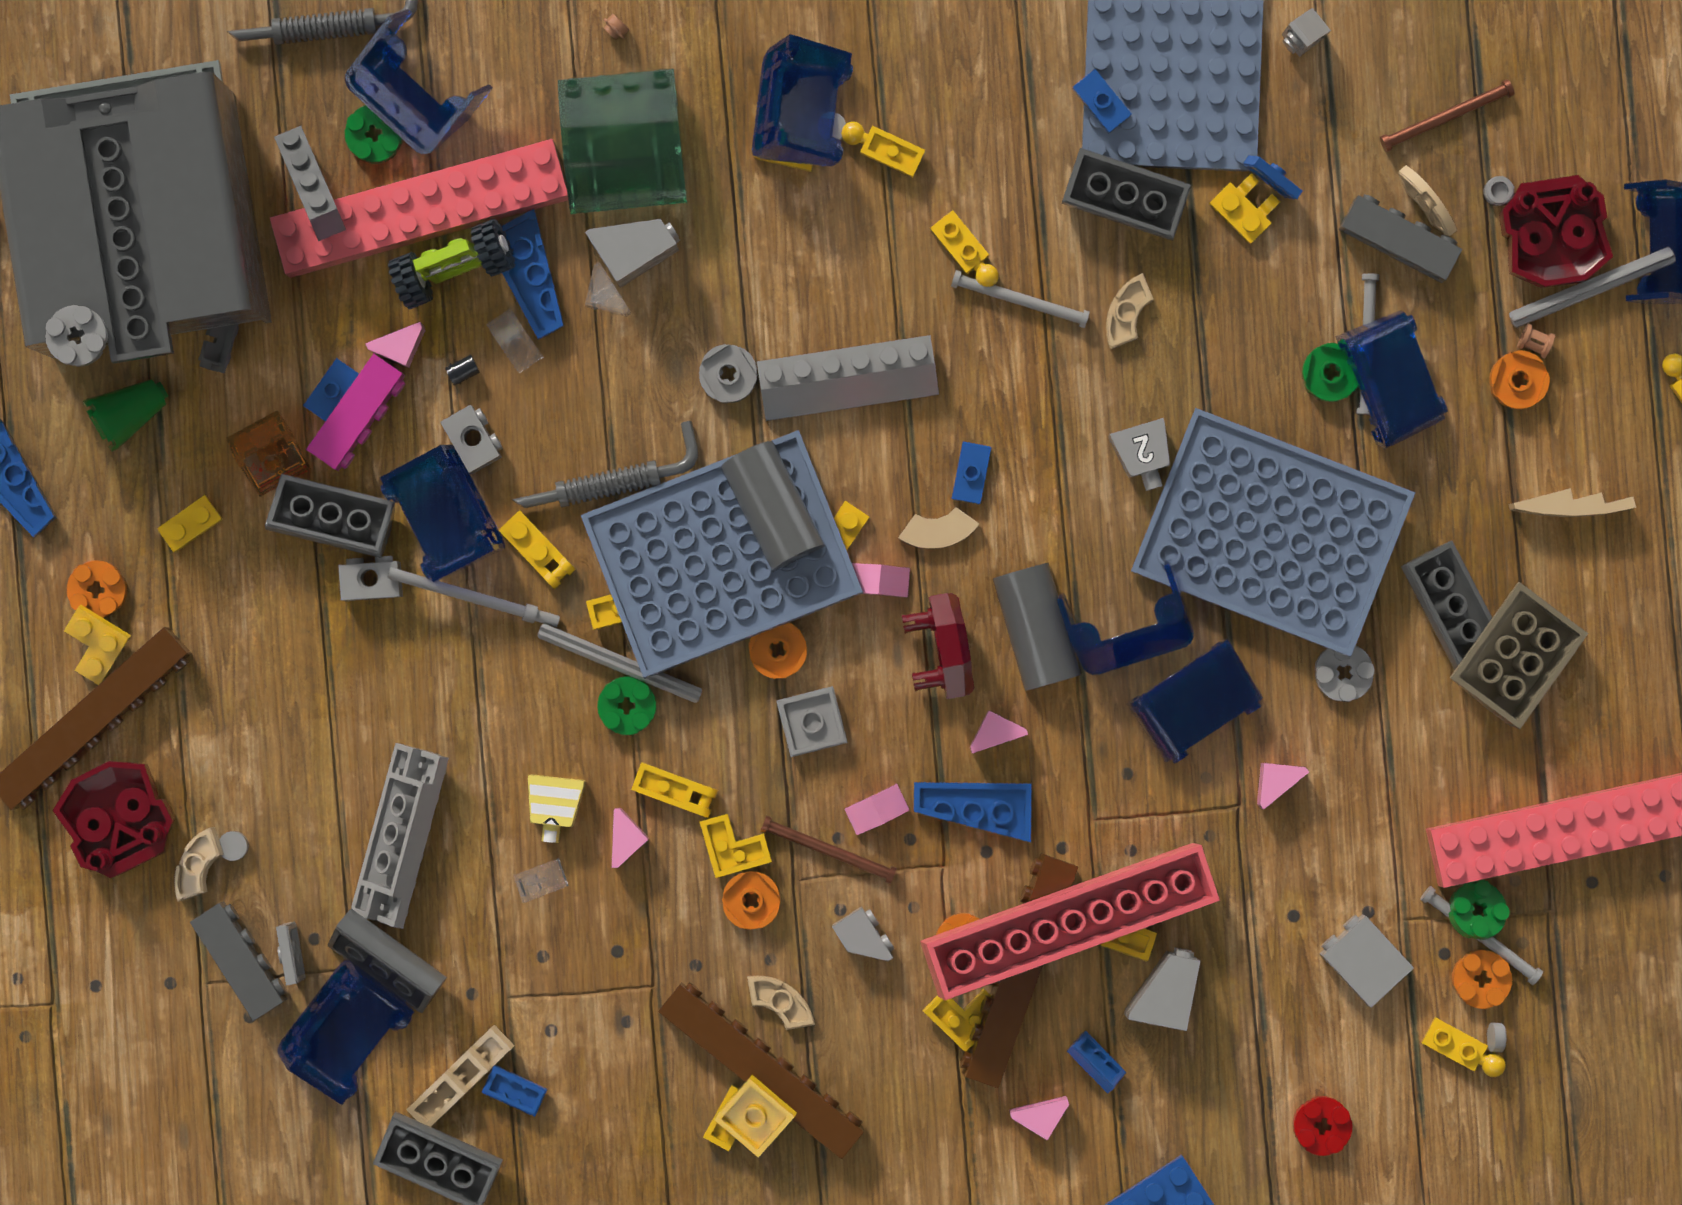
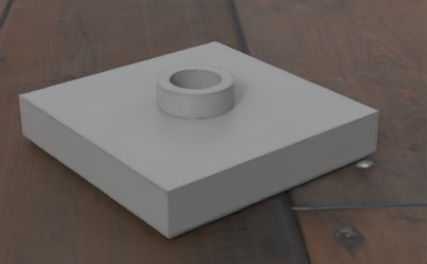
M833 686L776 701L791 757L848 743Z
M294 921L276 927L279 943L278 957L280 964L283 965L286 986L297 984L306 978L297 925Z

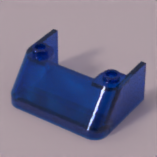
M405 9L387 17L346 71L345 83L347 88L413 150L420 154H428L436 150L469 120L493 87L488 84L471 92L466 99L458 95L451 96L440 105L400 68L407 57V47L396 33L412 13L409 9Z
M1664 179L1624 184V190L1638 192L1636 197L1638 211L1644 217L1650 218V254L1670 247L1676 260L1671 265L1651 272V275H1644L1637 286L1638 294L1626 295V301L1641 304H1682V182Z
M1171 559L1165 560L1164 567L1173 593L1161 597L1156 602L1154 612L1158 623L1102 641L1098 629L1092 623L1080 622L1075 624L1065 593L1059 594L1057 602L1070 642L1083 669L1087 673L1100 675L1185 648L1192 642L1194 628Z

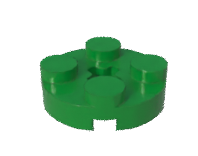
M378 104L365 105L358 108L347 118L345 141L350 151L359 159L371 164H379L389 161L397 154L404 140V129L398 116L388 107ZM373 126L377 130H382V134L378 135V141L373 142L372 138H367L366 136Z
M1326 343L1315 348L1305 358L1302 366L1304 387L1321 401L1337 402L1347 398L1358 387L1361 380V365L1348 347L1338 343ZM1330 364L1335 365V370L1339 372V377H1333L1332 381L1328 380L1327 375L1324 374V369H1328Z
M619 677L606 684L600 693L597 704L598 714L603 724L613 732L621 735L636 734L648 727L656 713V698L649 686L643 681L634 677ZM624 697H629L630 702L635 703V709H630L629 714H624V710L619 709V703L624 702Z
M1485 880L1468 882L1454 891L1449 903L1451 902L1449 919L1452 926L1460 935L1469 939L1486 940L1493 937L1502 930L1510 914V910L1501 892ZM1474 903L1482 906L1483 917L1481 915L1475 916L1472 913L1475 910Z

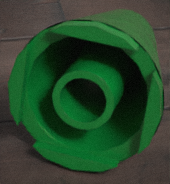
M151 379L87 398L82 403L83 406L91 407L90 410L86 411L101 438L112 442L107 447L111 452H114L166 405L165 398L169 396L160 381L155 384Z

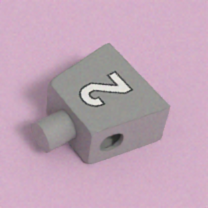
M1164 418L1108 435L1109 441L1128 478L1141 475L1146 491L1163 486L1158 469L1170 465Z

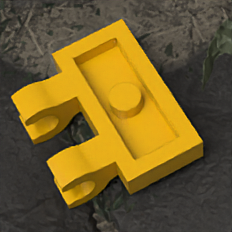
M1252 173L1237 188L1230 182L1209 203L1249 244L1271 224L1266 216L1280 203L1271 194L1256 208L1245 197L1259 183V180Z

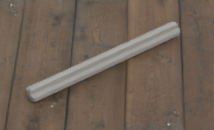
M1670 247L1664 248L1511 311L1509 313L1510 321L1515 328H1518L1671 265L1676 261L1675 255Z
M542 624L539 629V639L691 702L697 703L700 699L702 689L663 672L644 679L638 663L634 660L547 624Z

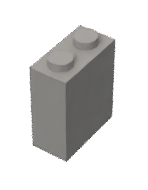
M1362 914L1360 917H1357V915H1354L1343 925L1346 930L1338 937L1332 935L1322 944L1321 947L1324 950L1320 955L1361 1000L1372 1008L1414 967L1367 916Z

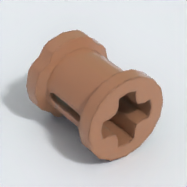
M1527 324L1520 336L1517 348L1523 349L1525 347L1539 353L1540 357L1545 359L1553 345L1555 334L1550 333L1547 335L1533 329L1531 324ZM1531 338L1536 339L1542 343L1538 344L1534 341H1531Z

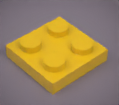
M751 1075L713 1120L759 1158L792 1121L797 1112L756 1077Z

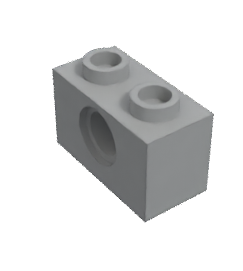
M469 405L440 422L470 474H474L502 458L499 451L503 447L495 433L489 435L485 425L489 422L481 408L475 410L472 405ZM473 430L479 431L481 434L480 443L476 446H469L466 441L467 434Z
M393 556L375 557V563H364V558L346 559V565H339L341 601L403 597L402 582L387 578L390 567L401 570V562L393 561ZM369 570H374L378 575V581L374 586L368 587L363 580L364 574Z

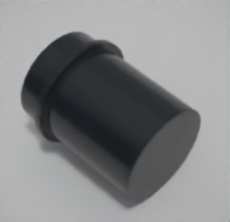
M472 355L453 364L450 363L449 366L445 367L454 386L462 384L461 382L480 373Z

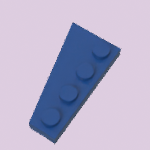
M532 209L502 226V231H505L506 238L511 244L509 246L513 250L512 256L515 258V267L502 274L537 339L540 340L564 327L536 213Z
M0 418V503L33 537H36L56 518V515Z
M914 782V812L1031 842V783Z

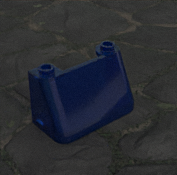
M789 34L767 50L761 69L752 143L753 156L765 160L832 167L840 162L844 148L841 146L840 139L832 137L838 87L851 78L853 72V65L851 64L852 53Z
M1401 310L1335 336L1340 350H1344L1347 357H1351L1346 359L1347 363L1353 369L1371 417L1369 419L1370 424L1377 427L1371 431L1375 444L1384 449L1396 445L1445 420L1444 414L1448 412L1443 397H1438L1417 342L1414 333L1418 330L1416 322L1412 315L1407 316Z
M452 444L439 445L379 477L383 483L380 485L383 495L388 501L392 499L395 503L400 504L425 553L422 557L423 563L420 566L427 579L431 578L433 582H437L505 549L503 537L472 476Z
M1223 639L1212 646L1209 652H1204L1156 686L1148 689L1147 693L1135 697L1126 704L1164 762L1172 760L1175 764L1189 755L1186 751L1187 749L1244 711L1249 715L1262 706L1259 701L1264 697L1230 641Z
M345 960L337 967L285 1034L278 1046L277 1052L288 1071L343 1105L357 1091L358 1084L355 1072L389 1028L393 1031H398L408 1026L414 1011L408 1004L350 960Z

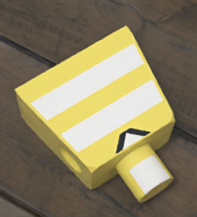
M528 775L530 822L543 824L541 841L559 843L560 827H573L586 780Z

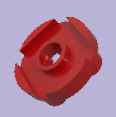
M1328 1096L1313 1097L1302 1104L1294 1114L1293 1132L1295 1137L1306 1151L1314 1155L1328 1156L1339 1153L1348 1143L1352 1134L1353 1125L1350 1113L1334 1098ZM1322 1118H1326L1330 1129L1325 1130L1324 1134H1319V1129L1315 1127V1123L1321 1122Z

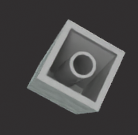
M661 219L593 228L585 232L620 288L679 251L677 243L680 241L679 236L670 222L664 225Z
M1174 947L1173 952L1166 951L1126 1006L1124 1015L1129 1020L1187 1031L1200 960L1194 957V953L1191 950Z

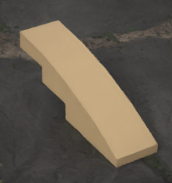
M1571 488L1508 504L1512 511L1559 517L1603 515L1636 508L1634 497L1605 503L1602 492L1573 500Z
M493 1025L407 1111L417 1121L431 1127L514 1047V1044Z

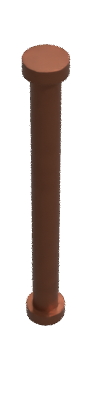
M1506 79L1501 82L1502 85L1389 136L1386 134L1380 136L1381 145L1385 152H1389L1397 144L1499 98L1513 96L1515 94L1513 86Z
M766 816L760 832L764 834L770 832L886 879V883L891 884L897 869L896 867L891 866V868H888L771 821L772 817Z

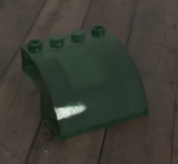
M674 69L558 80L560 127L570 214L687 203L684 156Z

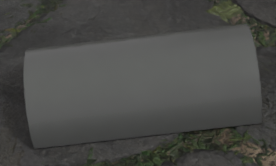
M1080 148L1061 204L1173 241L1191 185Z
M773 441L752 446L722 464L721 469L772 572L825 547Z
M281 474L265 523V529L381 558L389 540L395 513V502Z
M1451 540L1407 562L1401 568L1455 671L1488 625L1492 616Z
M1049 562L993 578L1024 690H1031L1081 675Z
M350 909L338 923L328 943L329 948L420 1013L424 1012L447 979L437 969L353 909Z
M395 1111L373 1164L462 1205H484L503 1159Z

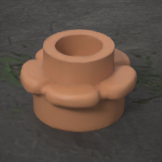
M612 14L608 19L604 18V21L607 23L604 29L615 40L619 36L622 39L626 38L624 35L630 29L615 14Z

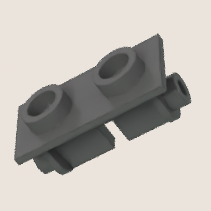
M239 324L207 329L206 335L214 337L213 343L204 340L198 358L201 361L200 367L225 373L231 359V350L234 339L238 334Z

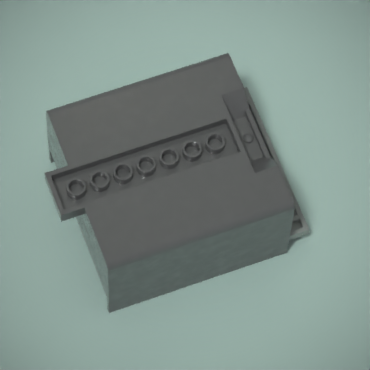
M219 60L10 94L11 104L0 105V194L26 348L55 359L46 344V323L57 311L71 305L88 307L102 317L108 329V341L105 346L109 345L112 363L174 354L171 337L173 334L258 320L272 323L235 93L223 82ZM74 328L71 330L72 334L69 336V339L80 344L82 342L81 337L85 335L84 331H78Z

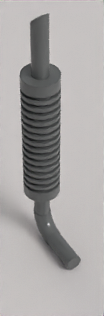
M406 0L404 8L396 13L376 15L374 8H365L364 12L362 9H359V12L353 10V13H351V10H347V14L345 11H341V14L338 11L335 15L333 12H330V15L324 13V16L319 13L318 17L316 14H312V17L307 15L306 18L304 15H301L300 19L299 16H295V19L289 17V20L287 17H283V20L281 18H273L271 26L231 30L227 32L237 41L273 38L275 45L284 44L285 41L289 44L291 40L292 43H296V40L302 42V39L304 42H307L308 38L310 41H313L314 38L317 41L319 37H321V40H325V37L331 39V36L335 39L337 35L339 38H342L343 35L348 37V34L354 37V33L356 36H360V33L362 36L366 35V32L368 35L377 34L378 26L399 25L410 20L417 10L418 0Z
M692 421L681 423L686 455L677 463L657 467L656 460L647 462V465L641 463L640 467L639 464H635V468H633V465L630 466V469L626 466L624 470L618 468L617 472L616 469H613V473L608 470L607 474L601 472V475L595 473V477L593 474H590V478L586 475L584 479L578 477L577 481L576 478H572V482L570 479L567 480V483L565 481L555 482L556 490L512 499V501L523 508L559 501L562 508L570 506V503L575 505L576 501L578 504L581 503V500L583 502H587V499L593 501V497L595 500H598V496L602 499L604 495L610 497L611 493L612 496H615L616 492L620 495L621 491L625 494L627 490L629 492H633L632 489L638 491V487L643 490L644 486L646 488H650L649 485H652V487L661 484L660 478L685 473L695 465L698 458V447Z

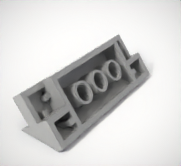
M931 335L757 361L766 421L939 395Z
M395 743L351 909L364 918L403 929L449 758L434 752Z

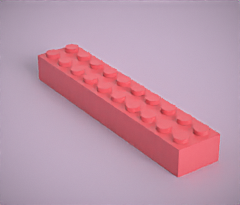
M549 139L335 199V205L346 230L321 241H318L305 208L270 217L284 272L288 277L292 278L471 228L492 219L507 218L532 209H539L571 199L553 139Z
M1682 773L1427 828L1426 833L1438 886L1443 888L1682 836Z
M1191 843L921 940L920 943L938 997L948 1000L1220 901L1202 845Z

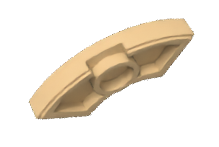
M1407 165L1399 170V176L1405 192L1418 203L1430 224L1448 236L1456 232V226L1449 212L1432 188Z
M1143 273L1128 281L1119 290L1110 305L1106 319V336L1110 350L1138 338L1136 331L1138 315L1143 307L1154 300Z
M957 507L948 515L938 519H926L915 514L898 538L905 543L920 548H943L954 545L968 537L978 527L979 523Z
M210 827L197 834L184 848L185 851L175 871V892L178 902L207 892L206 878L208 869L216 859L224 855L215 827Z
M747 976L752 1006H764L775 1011L782 1019L786 1030L815 1025L814 1017L807 1002L792 986L768 976Z

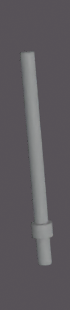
M390 567L387 576L391 580L522 617L523 621L530 623L537 621L557 627L560 619L558 615L538 610V606L526 604V606L392 567Z

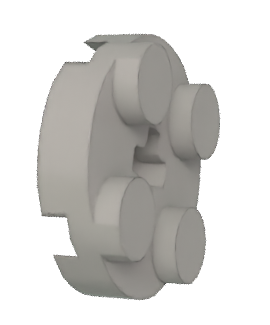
M71 305L57 311L46 323V344L51 354L62 363L77 367L86 366L98 360L102 355V351L108 341V329L102 317L85 306ZM74 328L78 331H84L85 335L81 337L82 342L80 344L69 339V336L72 334L71 330Z
M723 344L712 348L706 353L700 366L699 379L702 388L711 398L721 403H735L743 400L752 392L757 382V367L748 351L735 345ZM724 366H727L729 369L733 367L736 369L737 372L733 374L735 378L733 381L730 382L728 379L722 380L720 378L723 374L722 368Z
M1356 645L1351 657L1327 648L1320 654L1315 663V677L1318 688L1325 696L1335 701L1349 702L1358 699L1369 690L1373 682L1375 669L1371 659L1363 649ZM1338 666H1350V679L1343 678L1340 680L1338 678Z

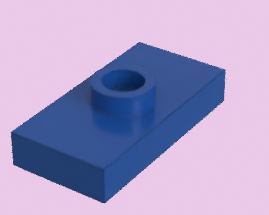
M1096 69L1072 87V90L1108 134L1132 115Z
M1248 155L1243 164L1247 169L1284 198L1298 199L1303 190L1285 177L1286 171L1274 163L1270 165L1259 156Z
M336 358L303 406L326 421L359 373Z
M962 442L951 499L974 504L981 503L991 452L990 446Z
M1087 1031L1080 1034L1067 1050L1074 1060L1107 1094L1115 1088L1126 1074V1071Z
M494 1065L482 1093L535 1117L548 1089Z

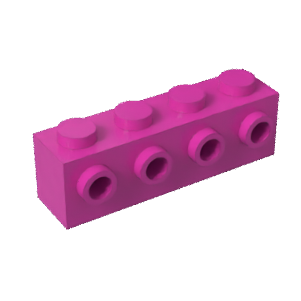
M373 353L306 450L337 471L341 467L346 469L355 457V454L352 453L358 443L363 445L372 433V430L369 428L374 420L380 421L389 407L386 403L391 396L397 397L406 384L403 381L405 375Z

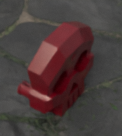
M1579 175L1521 183L1513 198L1499 213L1502 236L1508 239L1509 274L1540 288L1581 283L1592 276L1613 258L1602 223L1607 218L1604 194L1599 192L1593 183L1586 182ZM1559 204L1554 215L1544 207ZM1575 227H1579L1582 230L1581 237H1576L1573 234ZM1531 234H1536L1539 237L1537 244L1530 241Z
M953 593L928 597L930 608H927V611L901 615L903 623L915 621V624L903 626L905 634L925 629L934 631L940 665L934 670L913 672V681L925 679V682L914 683V690L918 691L941 686V689L945 691L946 699L970 695L975 686L972 676V662L959 597Z
M108 761L72 779L52 810L74 840L70 847L80 867L96 871L109 878L119 876L165 853L167 837L176 819L167 799L159 798L148 764ZM133 799L139 803L137 810H132L129 806L130 801ZM93 819L99 822L97 830H93L90 827V822ZM124 832L136 838V840L122 846Z

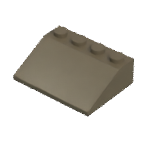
M1518 582L1450 676V679L1506 724L1521 729L1589 633L1522 583Z

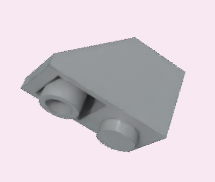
M1311 8L1287 26L1282 33V36L1285 38L1282 41L1292 54L1296 52L1301 57L1325 38L1331 30L1316 11Z
M861 906L832 925L847 952L885 961L893 958L891 951L895 948L886 934L883 936L879 935L875 928L879 922L870 909L865 912Z

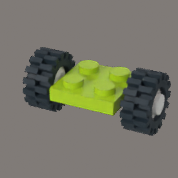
M492 219L472 227L471 235L473 237L471 239L473 243L467 239L459 238L450 241L447 244L448 246L442 249L427 250L421 254V257H417L415 253L410 252L390 260L388 267L390 268L389 274L392 276L391 281L395 285V291L399 294V299L401 302L403 301L404 306L410 310L433 300V291L430 288L432 285L428 279L438 284L480 266L485 268L486 273L491 277L513 269L515 267V258L512 256L513 250L509 246L511 244L506 238L505 231H502L501 224H498L497 220Z

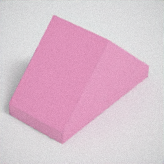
M419 322L365 344L371 352L409 368L424 335L425 328Z
M852 563L863 594L908 597L910 568Z
M987 711L972 741L970 750L971 753H975L1028 735L1025 728L991 711Z
M1261 763L1257 805L1261 809H1265L1308 774L1309 771L1306 767Z
M895 784L845 808V811L856 835H859L909 811V808L898 785Z
M622 808L614 809L612 868H618L649 839Z
M1063 1096L1009 1109L1013 1120L1048 1140L1069 1106L1067 1097Z

